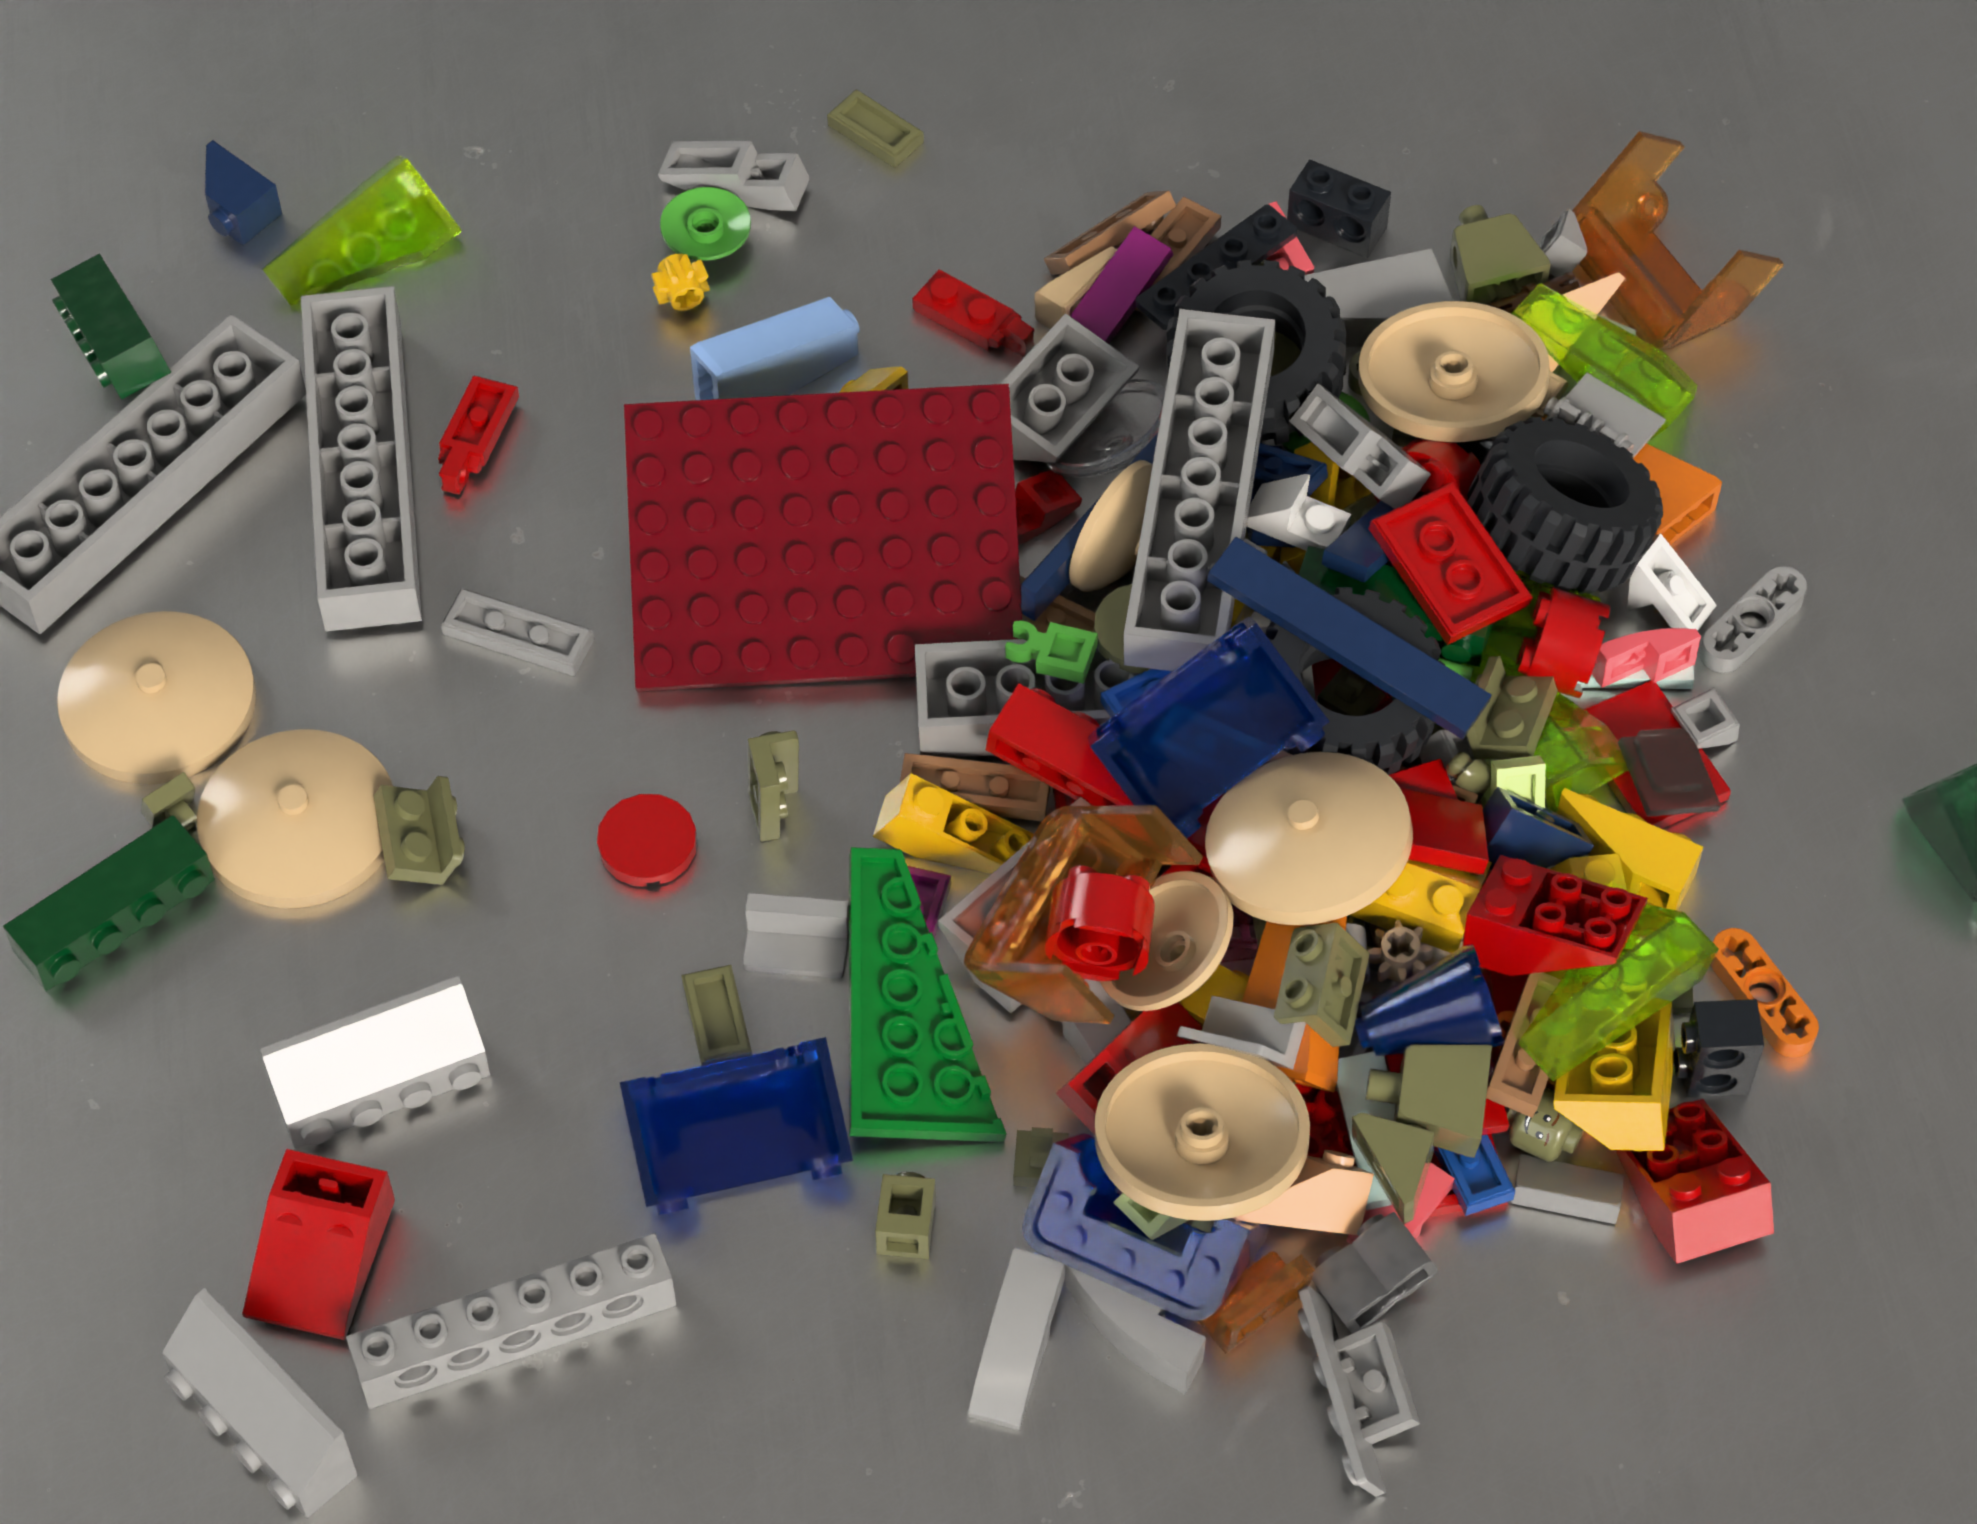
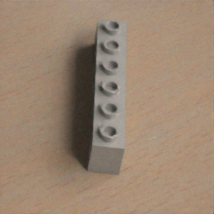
M653 1233L348 1335L346 1339L368 1409L370 1410L677 1305L672 1276L657 1235Z

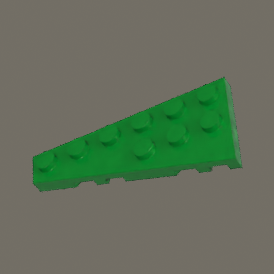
M851 847L849 854V1136L1004 1142L1007 1135L1001 1118L997 1117L991 1101L990 1087L986 1076L981 1074L972 1049L973 1041L948 974H944L938 958V947L932 932L929 933L920 909L921 901L902 850Z

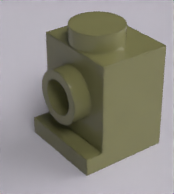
M915 1172L882 1175L875 1229L877 1255L929 1259L936 1201L935 1179L925 1178L923 1175Z

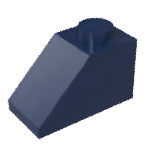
M214 140L206 145L205 197L210 213L208 215L209 222L220 235H229L244 246L282 215L276 184Z
M1500 787L1494 790L1483 808L1489 862H1492L1490 870L1493 869L1500 855L1525 860L1530 864L1548 868L1568 858L1587 855L1594 847L1579 823Z

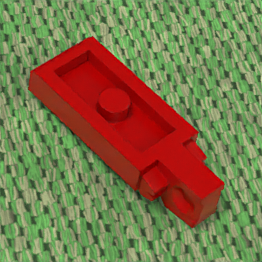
M940 269L912 298L913 309L916 312L987 351L991 347L999 348L1002 345L1016 354L1025 357L1034 346L1035 330L1021 320V315L1012 308Z
M475 375L472 377L439 442L440 454L438 460L439 464L443 465L439 472V476L442 478V491L460 495L468 481L469 473L479 474L482 466L486 465L519 398L517 386Z

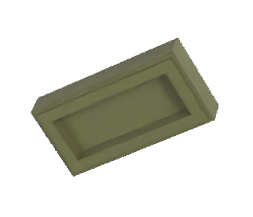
M857 89L827 114L828 126L893 168H896L924 143L923 131Z
M726 965L681 975L702 1071L753 1060L732 966Z

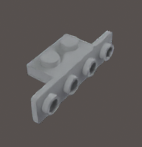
M1310 1286L1298 1290L1303 1308L1298 1310V1317L1306 1335L1313 1339L1318 1356L1313 1357L1312 1360L1313 1367L1319 1381L1324 1387L1328 1388L1332 1404L1327 1407L1330 1422L1335 1432L1342 1436L1347 1450V1454L1342 1456L1345 1472L1354 1486L1359 1485L1377 1497L1386 1493V1489L1372 1444L1420 1425L1391 1329L1381 1321L1339 1339L1328 1301Z

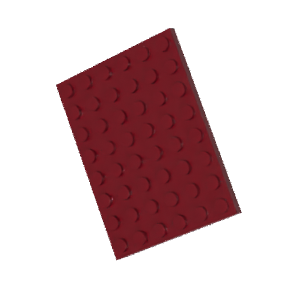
M1009 384L624 404L635 689L637 692L916 677L915 644L1018 639L1013 637L1014 621H1022Z

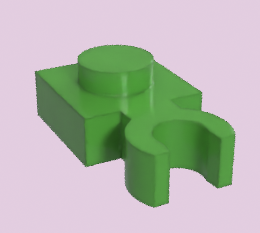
M1014 621L1013 637L1024 639L1027 642L1023 644L1007 642L1005 653L1007 659L1016 663H1024L1032 659L1036 660V673L1084 684L1098 645V633L1050 622L1047 632L1042 633L1038 632L1036 627L1027 621Z

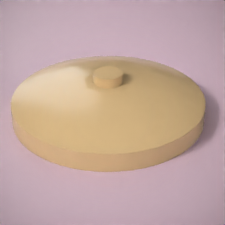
M1433 302L1401 311L1382 322L1372 331L1363 344L1359 356V387L1363 399L1373 413L1382 421L1401 432L1418 438L1440 442L1476 441L1497 436L1506 427L1521 420L1525 421L1535 413L1543 402L1548 390L1549 356L1544 342L1539 335L1524 321L1504 310L1474 302Z
M172 611L149 612L131 616L109 625L92 636L79 648L69 661L62 675L58 689L57 707L63 731L71 748L92 769L107 777L126 783L163 784L185 772L187 777H191L208 769L223 759L237 745L252 720L256 703V685L252 668L244 649L221 626L200 616Z
M313 729L274 733L240 748L228 757L209 779L201 795L197 811V832L201 848L206 852L215 876L235 894L249 901L277 908H304L324 904L358 888L384 862L374 794L381 785L393 786L386 769L377 757L350 738L328 731Z
M1309 752L1286 756L1264 764L1236 782L1220 799L1210 817L1205 836V849L1214 881L1223 889L1234 906L1253 917L1272 923L1311 925L1333 921L1355 913L1385 893L1397 880L1409 859L1413 842V827L1404 794L1396 782L1382 769L1351 755L1333 752Z
M1199 1043L1172 1046L1154 1051L1135 1060L1122 1069L1108 1084L1098 1102L1095 1115V1145L1098 1159L1113 1184L1127 1197L1149 1210L1186 1220L1210 1221L1234 1218L1268 1205L1280 1197L1297 1179L1303 1169L1309 1149V1114L1305 1101L1294 1083L1281 1070L1265 1059L1211 1044Z

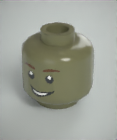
M1548 1087L1544 1089L1540 1104L1533 1118L1509 1109L1507 1118L1509 1122L1508 1129L1510 1130L1509 1140L1514 1147L1545 1162H1553L1561 1155L1563 1150L1573 1154L1584 1130L1554 1109L1555 1091Z

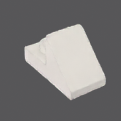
M1304 474L1261 484L1250 504L1247 527L1306 551L1308 546L1326 549L1348 529L1351 514L1308 497L1310 475Z
M1661 533L1654 535L1630 577L1627 608L1631 611L1653 604L1671 628L1696 629L1698 631L1717 604Z

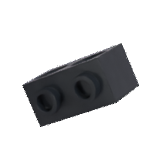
M1309 159L1289 190L1287 220L1295 225L1297 230L1368 258L1387 229L1391 192Z
M1757 999L1694 1002L1689 1022H1682L1681 1025L1682 1047H1675L1674 1050L1675 1075L1677 1078H1684L1687 1097L1749 1095L1764 1048Z

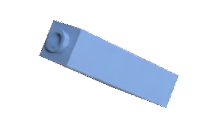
M827 297L697 342L690 346L695 400L790 395L858 355L857 334L860 332L858 322L849 310H842L831 297Z

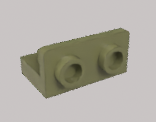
M1489 656L1483 674L1477 676L1475 684L1492 694L1488 705L1464 738H1468L1475 759L1504 760L1533 756L1558 691L1554 677L1506 676L1501 657Z
M771 731L759 737L748 739V795L760 842L780 839V819L788 817L785 794L798 791L799 739L796 731L782 733Z
M437 776L427 790L381 785L374 794V802L387 879L443 885L454 869L461 864L465 851L464 841L462 837H459L456 822L457 801L451 794L449 778Z
M1338 923L1294 929L1274 1018L1280 1024L1305 1022L1332 1047L1350 1045L1370 953Z

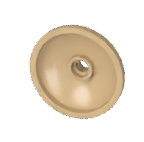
M1140 460L1129 465L1112 481L1094 506L1081 530L1071 558L1069 577L1071 584L1082 592L1100 590L1125 576L1135 567L1153 464Z
M1181 871L1163 875L1149 882V893L1155 901V912L1148 964L1142 972L1134 976V968L1120 971L1119 980L1100 981L1105 992L1121 1006L1136 1011H1152L1173 1005L1197 991L1216 971L1231 939L1233 909L1227 894L1210 877L1197 872Z

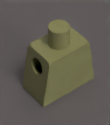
M1481 205L1469 206L1460 213L1459 221L1461 225L1453 230L1450 248V261L1460 301L1487 305L1488 303L1496 302L1519 293L1522 286L1534 283L1539 285L1548 281L1551 263L1516 215L1508 213L1488 218L1485 209Z
M1407 1046L1399 1073L1370 1068L1365 1100L1396 1104L1395 1122L1434 1132V1146L1475 1158L1482 1139L1492 1046Z

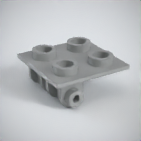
M1586 373L1565 397L1560 400L1552 397L1544 409V414L1548 415L1544 421L1550 418L1563 419L1566 424L1573 425L1578 423L1587 426L1588 431L1597 435L1602 433L1611 438V442L1619 448H1626L1633 454V458L1666 421L1662 416L1589 373Z

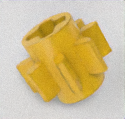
M687 254L667 256L659 263L657 267L658 272L651 274L655 284L652 288L659 304L662 305L670 301L674 310L686 311L693 309L702 302L704 292L710 290L706 280L709 276L702 260H697L691 264Z

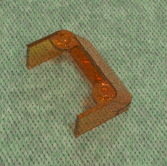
M1639 131L1572 210L1576 215L1587 246L1586 256L1579 265L1593 282L1618 272L1625 277V280L1608 301L1630 328L1637 330L1636 335L1646 346L1660 350H1670L1738 318L1785 264L1776 257L1738 250L1715 278L1701 290L1654 233L1665 219L1669 206L1668 197L1657 183V179L1685 147L1680 141Z
M1156 805L1064 806L1058 808L1046 816L1038 826L964 956V964L979 981L1053 1021L1111 1024L1115 1015L1090 990L1089 984L1083 977L1073 973L1067 965H1062V961L1054 954L1051 960L1046 956L1045 941L1052 892L1055 886L1067 878L1069 869L1075 866H1088L1095 869L1098 873L1113 874L1121 877L1128 875L1143 877L1150 883L1151 888L1162 865H1199L1203 856Z

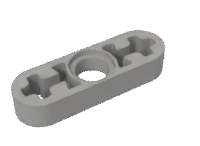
M1787 566L1775 567L1768 571L1707 629L1700 649V658L1703 664L1710 670L1718 673H1729L1738 669L1801 608L1807 590V581L1803 574ZM1787 587L1792 590L1791 593L1788 591L1783 592L1776 599L1775 605L1771 602L1775 589L1781 591ZM1746 612H1757L1766 619L1767 623L1761 627H1751L1746 625L1740 616ZM1732 633L1736 638L1733 642L1732 650L1724 649L1721 652L1715 650V646L1719 648L1724 647L1731 640Z

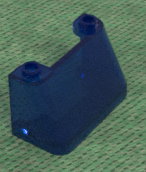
M1250 616L1230 628L1106 720L1088 736V741L1092 750L1161 842L1165 844L1173 838L1176 843H1180L1202 826L1198 818L1203 813V808L1284 748L1289 750L1297 746L1302 752L1313 746L1324 737L1326 733L1322 727L1330 721L1255 620Z
M826 1037L801 1042L798 1045L787 1047V1049L782 1047L746 1057L673 1073L660 1074L657 1078L642 1077L619 1082L618 1085L645 1207L656 1205L658 1215L689 1209L687 1198L806 1171H811L813 1181L843 1174L841 1164L853 1161Z
M1086 1133L1053 1143L1022 1224L1025 1240L1038 1253L1184 1319L1193 1321L1204 1320L1220 1309L1265 1242L1271 1227L1268 1224L1237 1221L1233 1218L1215 1220L1211 1231L1208 1233L1183 1223L1154 1240L1149 1239L1113 1203L1121 1194L1116 1192L1117 1187L1102 1168L1096 1151L1095 1137Z

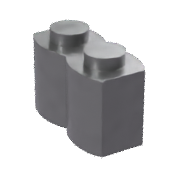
M1395 1212L1385 1217L1379 1214L1367 1220L1358 1229L1357 1234L1359 1237L1352 1244L1342 1249L1340 1246H1335L1324 1252L1314 1264L1316 1269L1309 1275L1352 1334L1372 1324L1396 1302L1412 1294L1438 1272L1431 1259Z

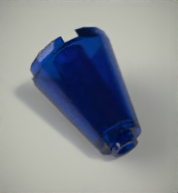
M1473 943L1459 948L1361 1005L1360 1008L1363 1016L1356 1018L1355 1027L1362 1049L1373 1046L1376 1056L1404 1054L1405 1048L1410 1045H1490L1497 1047L1505 1044L1486 980L1479 967L1480 962Z

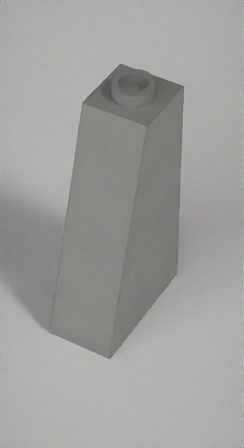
M1432 248L1305 275L1307 282L1314 278L1325 286L1326 297H1333L1338 304L1340 319L1344 320L1346 347H1363L1366 339L1376 327L1401 311L1433 302L1453 301Z

